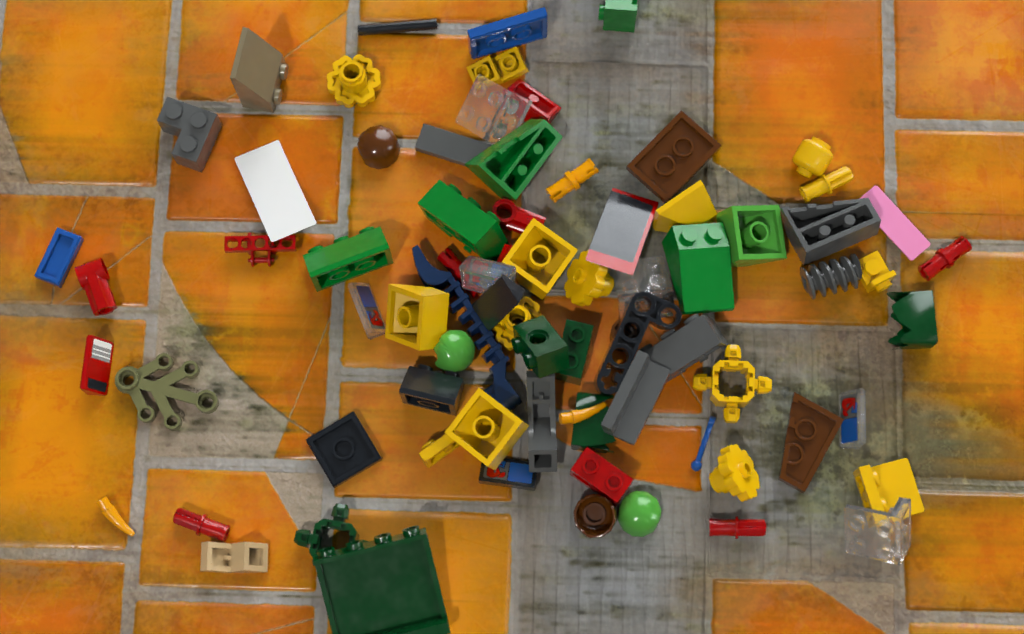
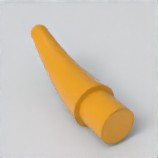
M601 402L589 408L559 413L560 424L581 422L600 412L607 406V403Z
M106 496L96 502L102 510L101 513L113 525L131 537L135 535V532L126 524Z

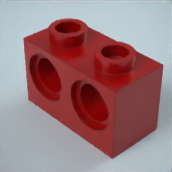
M586 447L570 470L572 477L596 494L605 496L615 507L634 480L588 447Z

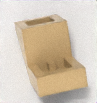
M209 541L201 542L200 571L219 573L268 572V544L255 542L232 544Z

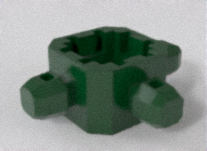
M336 503L331 514L333 520L322 519L314 526L313 534L310 530H297L294 542L298 546L305 548L310 546L309 553L313 558V555H317V551L320 550L322 535L325 529L348 532L350 536L349 542L359 540V534L351 523L345 522V520H349L348 505Z

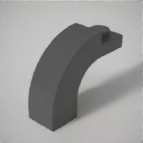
M533 370L526 371L529 473L557 472L555 373L539 379Z

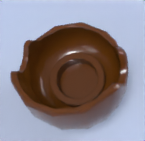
M382 125L369 127L358 138L357 146L359 153L368 167L383 169L390 167L397 161L400 146L396 135L391 129Z
M600 494L586 495L578 501L573 511L576 527L589 538L603 537L612 531L616 523L617 513L614 505L609 499Z

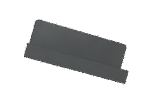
M638 350L601 423L603 431L624 442L635 445L670 375V370L651 362L649 354Z

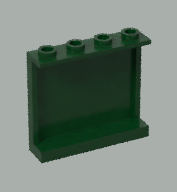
M411 526L403 529L401 534L391 536V533H383L375 536L373 541L363 543L362 540H355L346 543L345 548L335 550L334 547H326L318 550L317 555H313L312 563L316 567L332 634L451 633L426 528L419 529V526Z

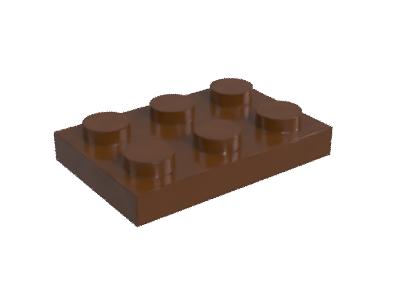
M681 110L627 165L626 170L665 204L721 149V145Z

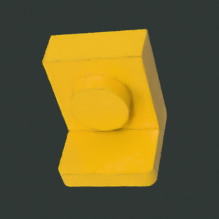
M878 250L859 259L862 269V278L860 280L867 293L875 289L879 293L892 286L891 281L895 278L896 273L894 270L889 271Z

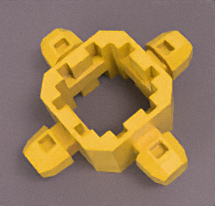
M727 345L724 352L725 360H719L712 367L710 376H707V374L694 375L692 388L704 392L710 389L709 399L717 407H726L723 408L725 423H737L740 418L739 408H744L752 401L755 391H757V394L771 392L772 379L758 376L755 379V368L748 361H739L741 360L739 345ZM722 371H739L740 374H745V395L742 397H727L724 394H719V373H722Z

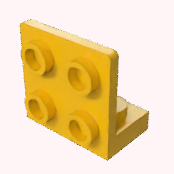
M907 458L870 467V464L861 466L853 472L870 527L924 511V506Z

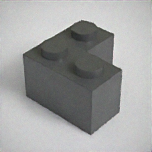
M167 97L157 122L163 132L178 137L171 154L177 164L203 172L221 130L222 123L216 113Z

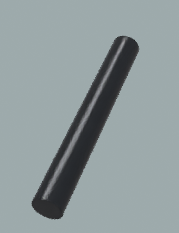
M437 19L358 25V35L437 29Z

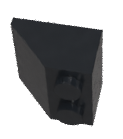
M417 364V367L409 366L400 386L399 394L404 404L457 416L465 385L464 379L459 378L460 374L445 370L442 374L433 372V368L430 366Z

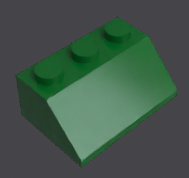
M373 226L362 229L356 236L350 238L348 236L340 237L333 242L334 244L329 246L313 247L308 250L307 254L303 255L310 278L317 292L393 264L390 248L381 227L374 228Z

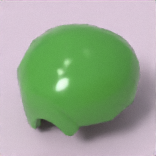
M448 330L441 335L439 342L434 347V351L437 354L435 365L442 371L452 372L463 371L469 367L475 356V345L471 337L462 330Z
M636 490L630 492L623 498L617 515L618 522L623 531L631 536L644 537L654 532L661 518V507L657 498L647 491Z

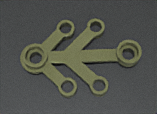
M167 353L159 354L155 360L138 369L132 366L121 368L115 376V385L122 393L130 394L138 410L137 416L143 423L153 422L156 418V412L146 404L141 390L152 393L164 417V425L171 431L180 429L182 419L174 413L167 397L196 405L205 414L213 413L219 406L218 397L210 390H203L197 394L171 386L186 377L193 379L198 376L200 368L194 361L184 362L182 367L156 381L144 378L158 370L169 371L173 367L174 361ZM163 358L169 359V363L166 366H160V361ZM188 366H195V371L193 373H186V369ZM127 377H134V382L131 385L125 384ZM212 399L213 404L208 408L204 407V401ZM145 410H150L151 416L147 419H143V412ZM176 417L178 420L177 424L169 426V420Z

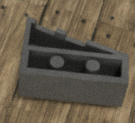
M869 198L834 201L833 204L816 206V203L807 204V207L790 209V206L781 207L780 211L783 230L803 266L877 235L881 219Z
M695 314L683 322L685 326L677 331L671 329L660 337L662 341L656 345L648 344L639 350L649 354L651 362L670 370L667 383L684 373L687 368L698 361L701 363L707 360V356L720 347L724 350L729 345L713 318L703 314L701 316Z

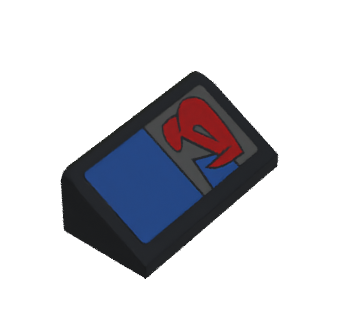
M504 458L496 470L481 463L479 483L535 491L537 472L529 473V461Z

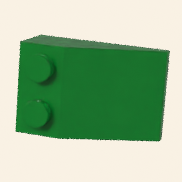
M723 222L672 226L663 239L662 245L682 315L733 311L735 306L730 245Z

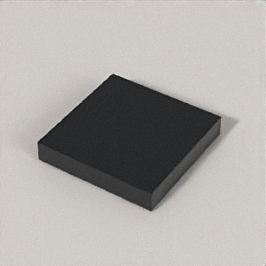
M354 411L306 439L333 488L338 487L382 460Z

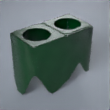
M933 290L886 293L896 302L891 306L893 310L891 317L902 325V329L897 333V336L890 338L888 343L902 346L896 349H925L936 345L938 336Z
M578 392L575 410L592 407L605 402L607 399H613L615 395ZM606 406L592 417L573 424L572 450L584 451L588 447L594 452L615 453L610 451L609 447L605 444L613 443L616 439L605 433L601 427L609 407Z

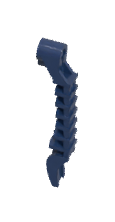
M416 245L412 248L413 258L418 275L424 286L439 290L449 286L444 292L449 293V299L455 295L457 300L449 305L448 310L453 315L461 308H464L466 312L458 317L459 322L465 325L471 320L473 325L466 330L468 335L472 338L477 333H480L482 336L474 342L475 347L481 350L488 345L490 348L481 357L486 363L489 361L493 363L489 371L493 376L494 383L483 391L512 411L522 401L506 380V367L510 365V358L508 356L505 357L502 346L496 343L492 331H488L473 309L469 296L462 291L460 282L456 281L450 272L438 270L430 265L419 246Z

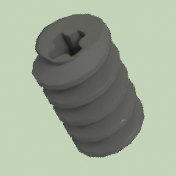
M853 253L849 256V259L846 256H841L839 261L830 259L828 265L821 261L817 267L814 264L808 265L807 270L804 267H800V276L806 293L814 300L816 299L817 290H819L823 297H826L827 288H830L833 294H837V285H840L843 291L846 292L848 290V283L851 282L853 288L857 289L858 280L862 278V269L858 257Z

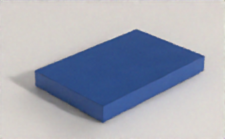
M545 7L467 30L471 59L546 38L548 15Z

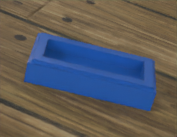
M57 227L34 276L37 279L62 288L84 241L83 237Z

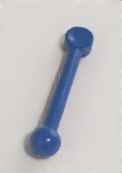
M714 416L709 418L698 454L691 463V468L694 471H699L702 468L701 459L716 419Z

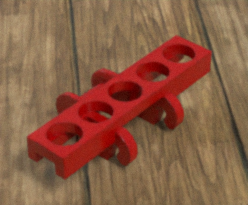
M248 233L247 236H225L224 251L225 253L248 252L251 255V258H248V262H251L252 267L255 266V263H268V266L271 267L272 262L275 261L272 255H276V252L296 251L297 237L296 235H289L277 240L279 244L276 247V242H271L268 235L253 236L252 233ZM258 239L265 240V245L262 248L255 246V242ZM283 241H293L290 247H284L282 244ZM228 242H238L236 248H229ZM242 242H247V248L242 247ZM255 251H267V257H255Z

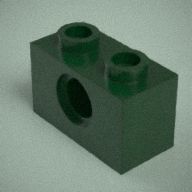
M544 315L513 326L514 338L511 339L513 349L516 354H521L527 369H532L539 379L570 368L568 346Z
M569 319L566 320L562 339L568 346L570 368L556 372L555 380L576 385L581 384L594 325Z

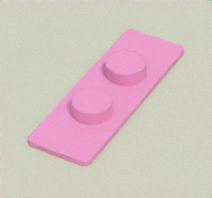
M874 186L859 198H869L881 219L880 229L910 261L914 260L930 246V242L878 186Z

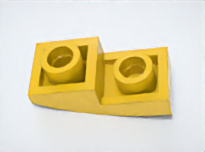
M517 46L494 58L489 55L466 67L478 92L498 86L529 72Z

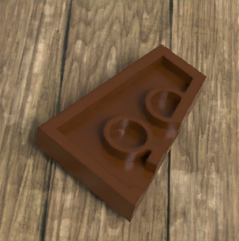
M794 392L778 480L804 493L844 419Z

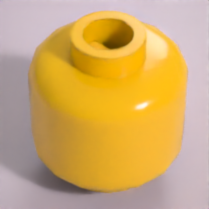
M812 137L811 140L804 139L792 158L794 164L798 166L796 172L809 179L812 175H823L833 159V154L830 151L831 146L816 137Z

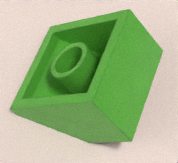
M779 205L730 206L717 213V223L723 222L730 245L731 267L752 266L787 258Z

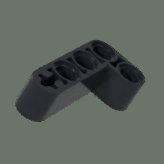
M644 291L638 292L631 297L595 376L594 386L597 392L603 395H611L618 391L648 324L661 330H670L676 327L682 318L681 310L678 306ZM637 298H643L648 302L647 312L642 313L635 308ZM667 309L673 313L674 320L672 324H665L661 320L662 310ZM630 323L636 326L637 335L635 338L625 336L623 329L626 324ZM615 349H621L625 352L626 361L623 364H617L612 359V353ZM612 369L621 370L620 374L615 372L611 378V382L615 383L614 387L611 386L605 389V383L601 379L608 377Z

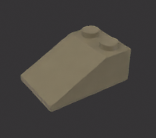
M243 27L230 79L243 107L274 113L276 104L279 105L282 99V89H280L282 80L287 78L288 64L285 63L282 53L249 28Z

